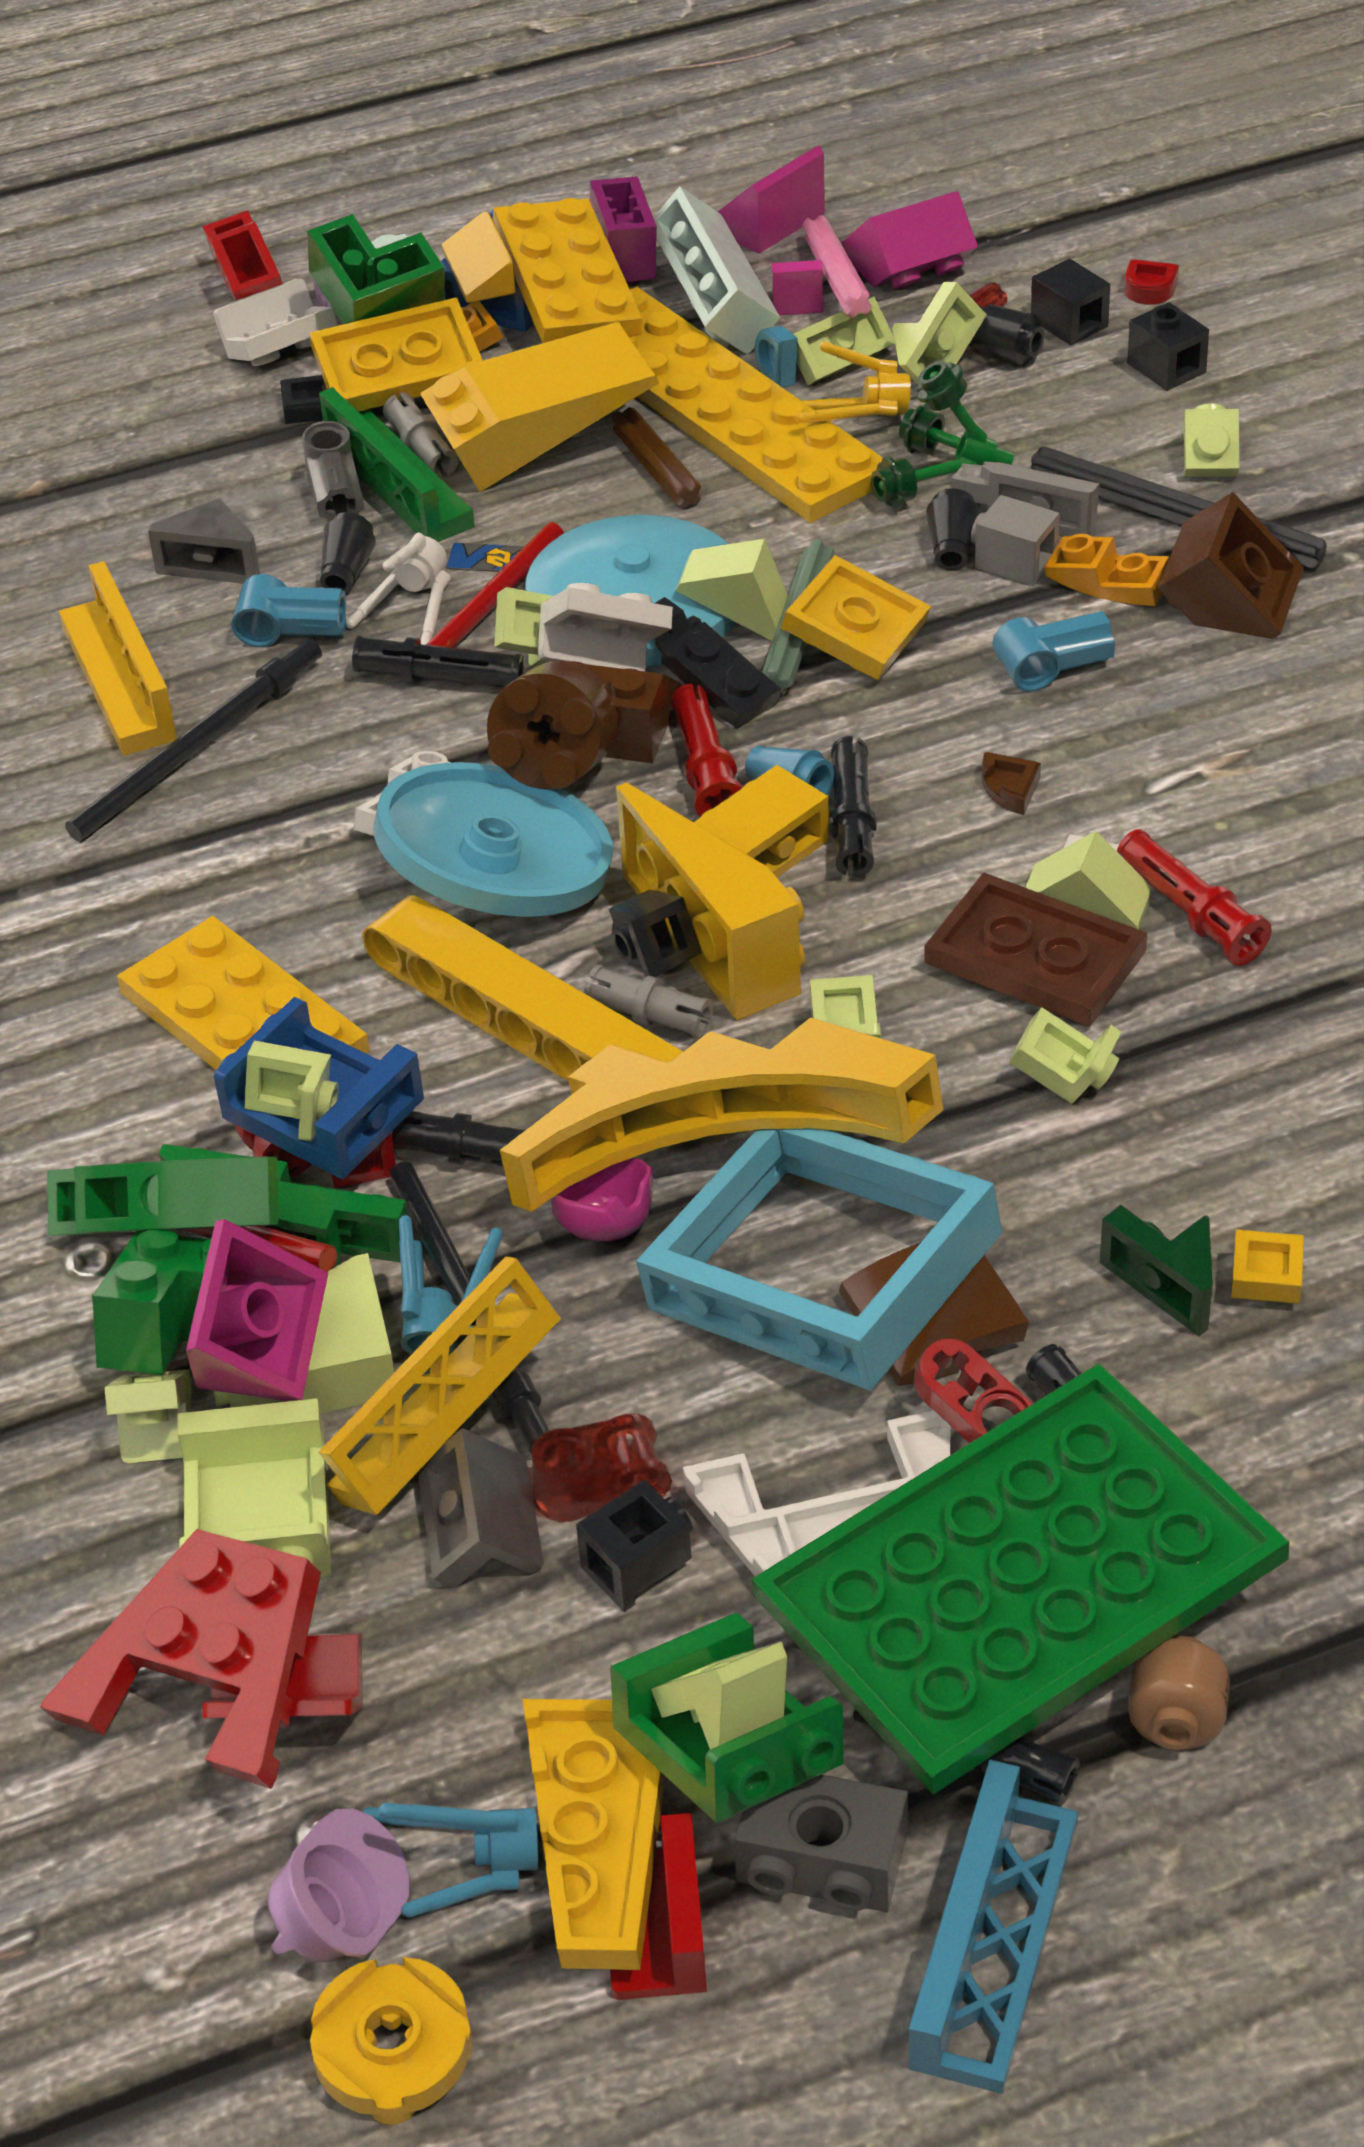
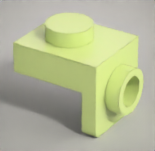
M1203 404L1195 409H1185L1182 424L1184 477H1238L1240 469L1239 409H1225L1224 406L1219 404Z
M873 975L810 980L812 1018L881 1038L880 1023H877Z
M1041 1007L1030 1020L1009 1063L1073 1104L1089 1085L1099 1090L1108 1080L1119 1061V1058L1111 1052L1122 1031L1110 1024L1094 1042Z
M254 1040L247 1054L244 1109L300 1119L298 1139L312 1142L316 1135L314 1124L338 1101L339 1084L338 1082L329 1081L331 1055Z

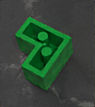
M354 214L307 230L309 273L342 324L444 300L445 267L422 232L376 249Z
M167 1229L135 1232L92 1295L96 1368L163 1375L183 1341L188 1342L212 1238L178 1236L175 1232Z

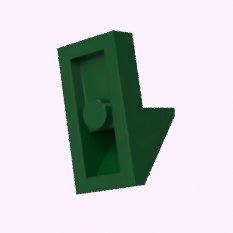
M1119 1205L1103 1217L1099 1263L1198 1337L1205 1333L1209 1327L1213 1287L1209 1216L1201 1217L1172 1240L1165 1237L1156 1225L1149 1221H1143L1123 1205Z

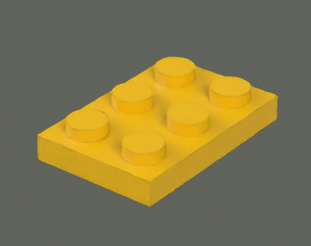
M457 297L309 332L311 348L326 388L330 389L333 387L358 412L383 406L394 394L399 401H402L399 394L401 392L408 393L412 398L420 397L421 392L433 386L440 378L450 375L466 365L483 361Z

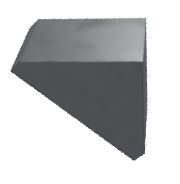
M221 498L152 523L148 529L156 574L242 584L249 577L260 574L254 535Z

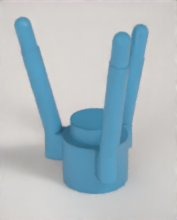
M406 1215L399 1219V1246L403 1289L401 1306L403 1323L400 1343L404 1350L413 1354L458 1306L452 1303L453 1297L449 1292L434 1287L424 1288L422 1244L418 1240H413L412 1220ZM494 1227L491 1229L461 1302L489 1274L503 1237L501 1228ZM455 1342L449 1347V1354L453 1352Z
M383 1803L380 1807H366L362 1811L373 1816L380 1823L390 1825L474 1831L475 1866H491V1873L406 1902L402 1906L401 1911L407 1918L432 1910L435 1911L492 1891L518 1890L519 1871L538 1870L535 1808L483 1811L418 1804Z

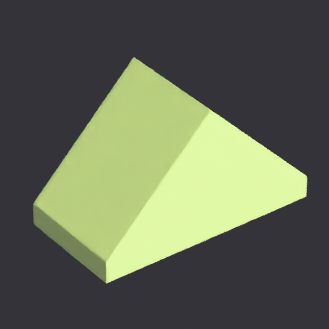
M765 538L692 550L676 588L677 592L771 641L774 639L788 598Z
M1097 831L1036 863L1025 887L1138 930L1152 896L1150 884Z

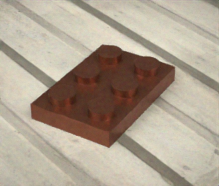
M983 872L924 945V963L1034 1006L1043 1007L1047 1011L1090 1027L1146 952L1148 933Z

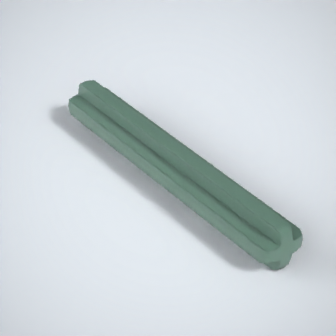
M822 540L811 541L809 548L803 551L762 671L781 688L780 695L785 694L787 687L793 685L807 644L802 639L781 629V625L788 608L835 555L833 547L824 546Z

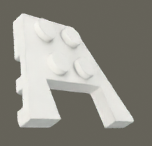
M934 1410L888 1420L887 1439L902 1479L777 1508L763 1509L744 1453L683 1467L684 1487L689 1497L752 1574L757 1576L950 1456L951 1426Z

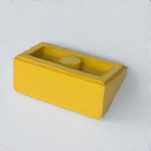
M488 211L475 217L441 244L443 254L466 303L515 293L512 259Z

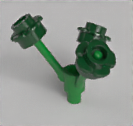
M936 361L928 365L918 377L917 399L925 404L918 406L916 409H909L905 413L899 428V436L904 439V446L909 453L912 454L915 450H918L925 454H930L937 447L938 443H942L956 449L955 460L914 471L910 462L905 458L894 460L889 456L884 457L871 475L872 490L878 501L885 502L886 505L892 506L894 509H900L903 507L904 502L915 498L917 482L957 472L963 463L982 466L984 462H1000L1012 465L1014 453L997 447V441L987 438V434L974 422L959 401L967 389V383L962 378L964 371L960 365H955L952 362ZM947 408L952 410L966 430L961 438L944 432V415L935 411Z

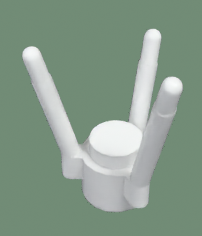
M416 533L407 545L383 563L382 566L385 571H393L346 620V627L348 629L355 628L398 584L406 590L413 592L430 587L431 593L420 640L421 644L426 645L433 638L443 591L451 581L450 575L443 570L447 563V556L443 547L436 540L426 537L421 533Z

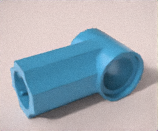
M266 574L253 575L246 579L241 587L232 619V630L240 641L254 647L269 646L275 643L279 636L343 638L346 629L347 610L345 591L337 588L287 587L274 576Z
M1103 611L1038 626L1033 619L1027 617L1014 618L998 629L992 642L995 654L1015 685L1027 692L1045 688L1054 681L1060 671L1113 658L1115 649L1110 621Z

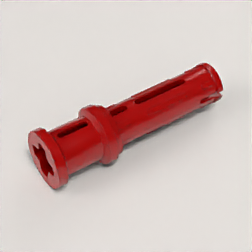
M687 684L675 690L671 697V704L678 719L680 732L689 756L684 769L685 776L690 787L696 791L693 802L697 815L701 817L706 811L715 808L741 790L743 786L735 780L737 766L734 756L728 750L721 747L716 725L709 709L706 691L701 686H697L695 692L698 699H696L693 684Z
M1141 829L1131 831L1121 840L1117 852L1159 893L1167 897L1187 914L1189 926L1198 936L1210 937L1223 947L1224 956L1232 964L1239 966L1247 964L1265 949L1272 932L1270 922L1262 915H1250L1237 904L1236 895L1231 890L1223 886L1208 885ZM1247 934L1250 935V938L1246 939L1243 936Z

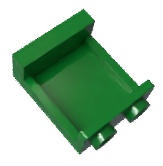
M737 1612L610 1666L613 1728L716 1823L844 1764L843 1706L832 1696H828L805 1707L785 1690L784 1717L711 1750L700 1722L694 1723L689 1710L661 1717L651 1691L652 1688L710 1663L754 1650L753 1626Z

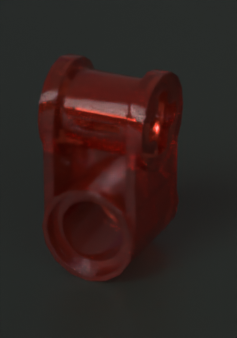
M623 1414L606 1421L572 1428H556L542 1434L532 1447L534 1505L538 1512L546 1518L558 1522H572L589 1516L632 1488L635 1476H637L638 1483L645 1479L664 1497L671 1488L672 1479L668 1467L657 1459L653 1447L657 1434L652 1420L641 1414ZM630 1434L633 1437L630 1446L628 1445L626 1439V1435Z

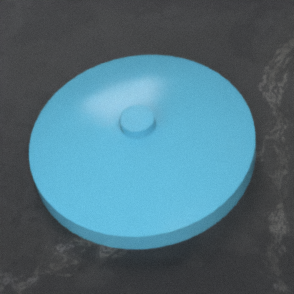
M627 515L606 518L579 526L549 543L534 559L526 577V591L555 596L565 590L570 584L589 583L599 586L601 593L620 596L626 593H640L650 596L652 603L666 597L683 609L687 618L692 615L700 618L702 623H707L721 637H724L736 623L676 591L686 561L692 550L728 544L714 532L700 525L677 518L657 515ZM655 638L647 642L646 667L662 664V653L655 646Z
M465 762L440 763L422 766L405 772L392 780L381 793L374 819L373 832L376 844L383 857L400 875L422 890L445 901L465 908L497 915L518 917L547 916L581 907L596 897L603 889L613 857V843L606 826L578 798L562 788L547 790L526 786L509 776L501 767L488 764Z

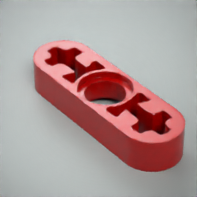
M942 1339L931 1344L923 1353L914 1372V1386L920 1398L968 1443L988 1432L982 1422V1412L987 1408L1003 1407L1016 1415L1033 1404L979 1353L960 1340ZM951 1364H954L961 1370L957 1382L952 1380L945 1386L937 1382L935 1376L939 1367L946 1369ZM981 1386L985 1392L978 1397L970 1412L967 1411L963 1404L969 1395L972 1397L977 1387Z

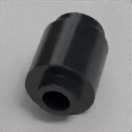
M994 304L980 307L986 313V317L968 345L973 347L977 354L1018 365H1026L1033 357L1040 353L1044 343V330L1036 315Z

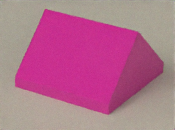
M819 145L751 185L717 211L722 215L738 244L760 254L802 228L807 218L815 220L819 215L825 214L824 152Z
M226 1219L215 1221L186 1349L195 1387L287 1402L302 1400L329 1273Z

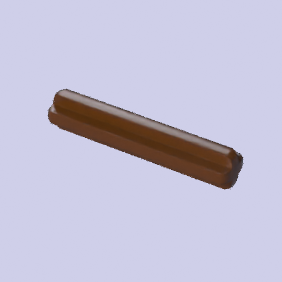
M628 407L623 412L616 411L612 417V420L615 422L613 431L679 508L683 509L687 508L691 503L697 505L701 500V495L699 494L701 485L635 408Z

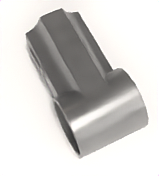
M321 421L310 425L303 433V447L307 481L312 487L319 517L332 521L334 516L339 513L351 512L357 514L363 511L364 502L352 458L349 430L346 426L334 421Z

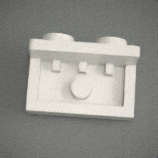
M293 279L279 286L217 308L213 312L228 359L251 361L252 366L263 365L281 357L279 349L295 344L296 349L310 347L309 332L338 326L332 307L313 306L303 279Z
M570 584L565 590L541 604L538 656L541 660L551 662L553 660L576 661L589 665L621 669L632 668L645 671L647 642L672 629L673 607L652 603V598L645 594L626 593L614 596L601 593V588L594 584Z

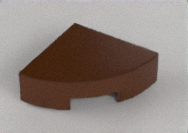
M985 752L982 761V783L986 793L1001 807L1024 815L1040 780L1041 763Z

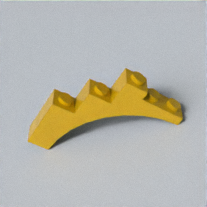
M811 1017L771 1049L709 1031L670 1063L609 1045L568 1076L572 1095L500 1150L512 1205L532 1212L569 1186L611 1165L661 1147L712 1135L759 1129L813 1128L861 1133L904 1144L943 1111L936 1055Z

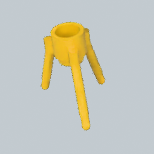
M824 341L820 344L822 352L877 372L875 376L865 377L863 397L801 400L814 409V411L797 413L795 418L798 423L874 415H905L910 403V376L908 373H897V361L879 360Z

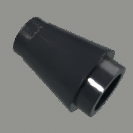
M949 488L938 492L926 509V518L935 562L940 568L945 570H958L966 565L972 544V527L977 516L980 514L979 507L972 495L962 489Z
M343 512L334 516L332 521L325 525L323 530L320 583L323 588L342 589L345 593L351 590L352 584L355 582L376 545L373 526L365 517L356 513Z

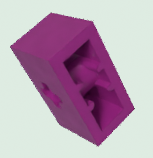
M638 176L590 180V203L627 285L635 284L640 280L656 279L657 226Z

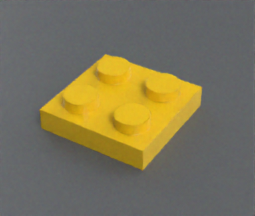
M834 555L785 612L781 629L843 661L855 670L879 680L925 624L931 606Z

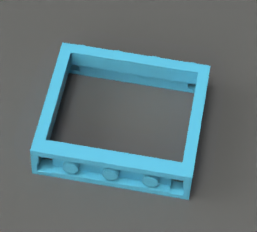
M813 1128L759 1129L747 1139L636 1260L649 1310L871 1391L1003 1232L995 1187L992 1182L829 1130ZM787 1172L938 1222L858 1317L707 1264L706 1261Z

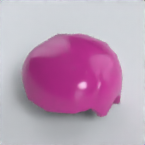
M634 1157L611 1165L569 1186L551 1199L552 1214L559 1224L581 1239L612 1241L629 1236L644 1224L650 1213L653 1198V1169L642 1159Z

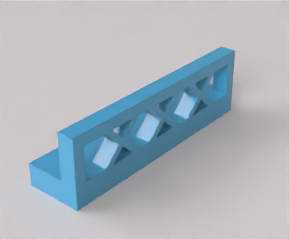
M989 1760L909 2026V2070L1003 2094L1078 1825L1079 1811L1018 1797L1020 1767ZM1014 1822L1056 1832L1053 1847L1027 1861H1023L1009 1841ZM1004 1859L1010 1869L1000 1873ZM1045 1872L1042 1886H1040L1035 1877ZM1021 1884L1036 1906L1034 1914L1005 1928L991 1908V1900L993 1897ZM985 1925L991 1935L980 1940ZM1027 1938L1022 1954L1016 1943ZM1002 1951L1017 1973L1015 1982L985 1996L970 1973L972 1965ZM964 1993H966L971 2004L960 2009ZM1007 2007L1004 2022H1002L996 2012ZM981 2019L997 2041L992 2064L947 2052L953 2033Z

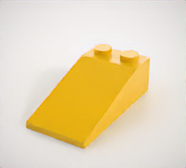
M614 322L466 365L454 373L440 378L433 386L420 394L478 491L481 492L657 385L659 381L620 323Z
M628 782L616 786L624 879L637 895L650 889L683 897L702 954L689 961L736 1021L801 995V967L805 965V954L800 943L799 923L804 920V909L796 891L792 887L785 888L769 867ZM666 918L665 921L670 935L674 936L669 920Z

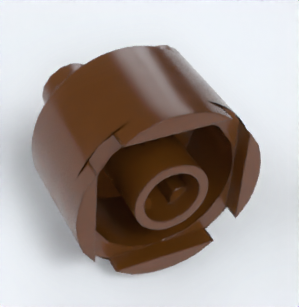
M556 660L529 669L506 685L491 705L487 719L488 753L491 760L513 779L532 788L561 789L576 782L607 755L616 738L618 714L615 704L612 705L610 697L604 689L606 685L592 670L571 661ZM550 716L554 719L552 728L558 731V734L550 729V723L546 721L545 717Z

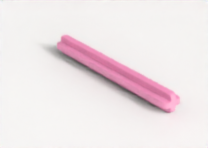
M819 215L815 221L807 218L802 225L806 232L805 239L816 260H821L823 273L845 314L853 319L859 312L867 315L872 308L868 301L870 294L828 219L822 215Z

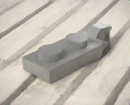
M984 462L982 466L963 463L961 468L951 478V488L962 489L971 494L974 501L980 503V509L987 512L998 497L1004 495L1059 512V535L1088 534L1093 536L1096 532L1099 483L1000 462Z

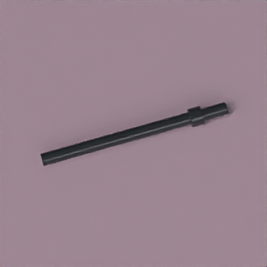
M307 639L282 659L275 657L256 671V679L67 821L65 827L69 835L76 841L83 840L268 697L278 698L295 684V677L322 657L320 646L314 640Z
M410 1162L397 1163L389 1172L390 1179L400 1198L406 1200L407 1212L447 1291L452 1295L454 1304L459 1306L471 1277L415 1168ZM476 1320L472 1323V1326H476ZM516 1367L493 1391V1396L503 1416L515 1422L529 1452L534 1455L544 1454L553 1447L555 1439L539 1410L541 1397L532 1379L527 1373L520 1372L518 1367Z

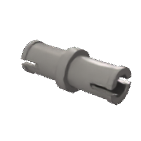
M399 393L400 399L406 407L401 404L395 394L392 395L384 404L383 414L399 432L400 440L441 479L442 473L435 464L442 469L446 477L450 476L456 470L459 458L456 452L441 437L442 432L438 423L431 416L424 415L408 393Z
M602 965L594 966L589 973V977L598 980L600 986L586 982L584 993L608 1008L632 1015L634 1023L650 1026L655 1022L690 1033L698 1038H701L709 1027L707 1024L701 1023L700 1018L697 1016L709 1020L712 1019L713 1002L711 999L700 998L667 988L662 979L653 976H647L642 980L606 969Z

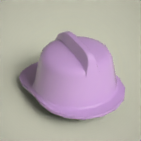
M354 1808L335 1809L316 1823L295 1848L287 1864L275 1876L268 1893L269 1911L279 1931L278 1936L271 1945L272 1950L276 1954L294 1949L299 1955L312 1962H331L345 1955L363 1957L376 1948L380 1940L402 1913V1906L409 1897V1871L403 1852L390 1831L373 1816Z

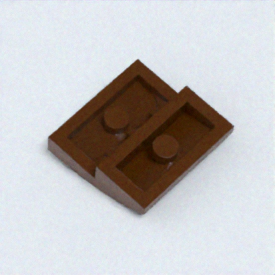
M920 1243L884 1257L841 1282L839 1293L854 1316L858 1317ZM985 1255L888 1370L898 1386L914 1383V1372L923 1353L931 1344L938 1340H960L971 1346L975 1351L1024 1341L1029 1320ZM951 1364L946 1369L939 1367L935 1378L957 1374L960 1369L954 1364Z

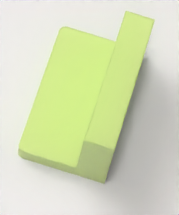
M875 297L868 299L872 308L867 315L859 312L853 319L842 311L793 333L798 338L796 362L807 385L854 365L852 362L822 352L820 344L824 341L868 356H873L895 344L894 336Z

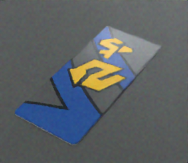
M454 543L447 568L500 571L524 546Z

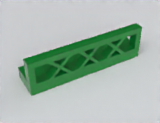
M333 387L319 392L323 421L341 423L350 432L351 453L357 475L415 533H421L440 542L475 527L473 509L370 410L359 413Z

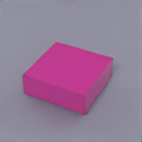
M821 260L771 263L772 304L779 315L823 313V269Z

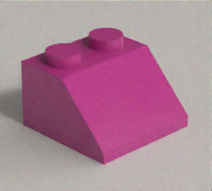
M959 191L870 217L841 242L855 269L874 288L891 283L893 289H900L921 280L920 273L935 269L937 276L958 270L965 266L963 258L978 248Z

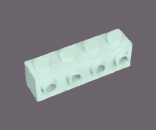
M679 186L653 217L657 226V240L663 254L675 271L676 278L687 293L690 304L696 310L705 326L706 333L723 347L727 348L731 344L748 355L755 347V340L759 331L773 327L780 319V316L722 215Z

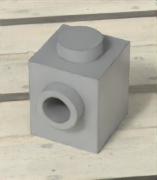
M1000 495L986 513H980L973 524L971 542L975 545V568L1034 587L1044 575V567L1059 543L1060 513Z

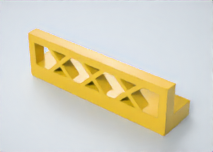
M105 561L88 565L95 601L59 610L63 631L123 756L173 742L177 739L167 686Z
M505 1257L318 1452L336 1474L326 1486L341 1505L378 1515L561 1320L517 1258ZM510 1284L516 1293L509 1292L495 1307L496 1298ZM476 1320V1326H470ZM460 1335H468L449 1355V1347ZM430 1368V1374H424ZM414 1384H422L402 1405L403 1395ZM383 1417V1423H377ZM366 1434H374L366 1442V1444L351 1459H349L347 1454L356 1446V1444Z

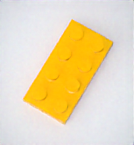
M565 198L555 202L534 204L522 202L512 206L493 207L492 221L512 259L514 277L542 343L614 322H619L628 336L641 335L643 318L589 198Z
M214 916L209 917L117 975L120 993L215 1070L229 1054L236 1052L252 1037L268 1017L276 1014L293 997L307 1002L310 1022L315 1029L366 1054L370 1052L366 1032Z

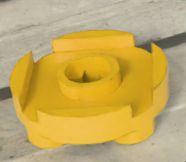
M402 1957L404 1965L388 1964L380 1967L377 1966L376 1959L348 1968L333 1979L321 1993L315 2003L311 2018L313 2027L310 2038L311 2051L317 2077L324 2089L344 2107L360 2114L372 2115L376 2121L387 2125L404 2123L412 2117L415 2111L432 2105L448 2093L461 2077L473 2050L466 2006L459 1987L443 1970L417 1958ZM403 2023L409 2027L404 2034L406 2042L399 2047L393 2049L377 2048L378 2043L373 2031L379 2026L383 2025L386 2029L394 2030Z

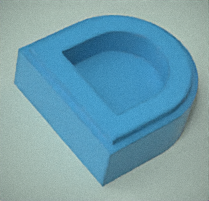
M779 325L759 331L755 340V356L761 372L783 388L795 385L798 338L785 327Z

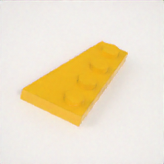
M522 1699L557 1951L561 1968L640 1970L666 1776L613 1728L612 1700Z

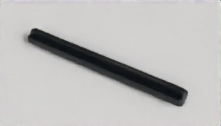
M1046 446L1040 447L1031 459V469L1099 483V499L1183 526L1186 520L1215 503ZM1257 517L1304 568L1314 570L1323 562L1327 548V542L1323 538Z

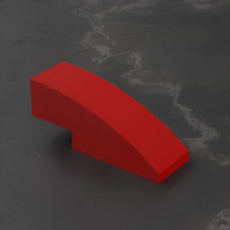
M248 210L202 226L212 257L234 300L237 301L283 284L256 222H253Z

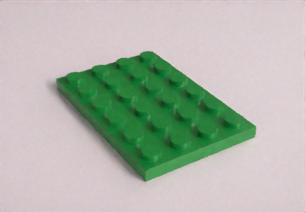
M1098 1363L753 1577L752 1585L754 1597L934 1795L1289 1560L1290 1541Z

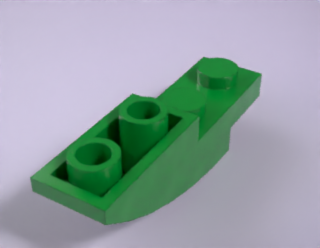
M163 1144L159 1151L160 1161L250 1157L209 1151L203 1148H188ZM277 1161L279 1225L262 1226L335 1247L337 1260L333 1268L338 1265L342 1254L356 1256L368 1253L369 1258L401 1263L399 1219L402 1216H408L406 1200L390 1198L380 1194L370 1195L329 1189L318 1185L291 1183L287 1162Z
M277 1157L135 1162L74 1166V1168L47 1170L48 1236L122 1233L151 1229L214 1228L215 1221L226 1219L239 1227L279 1225Z

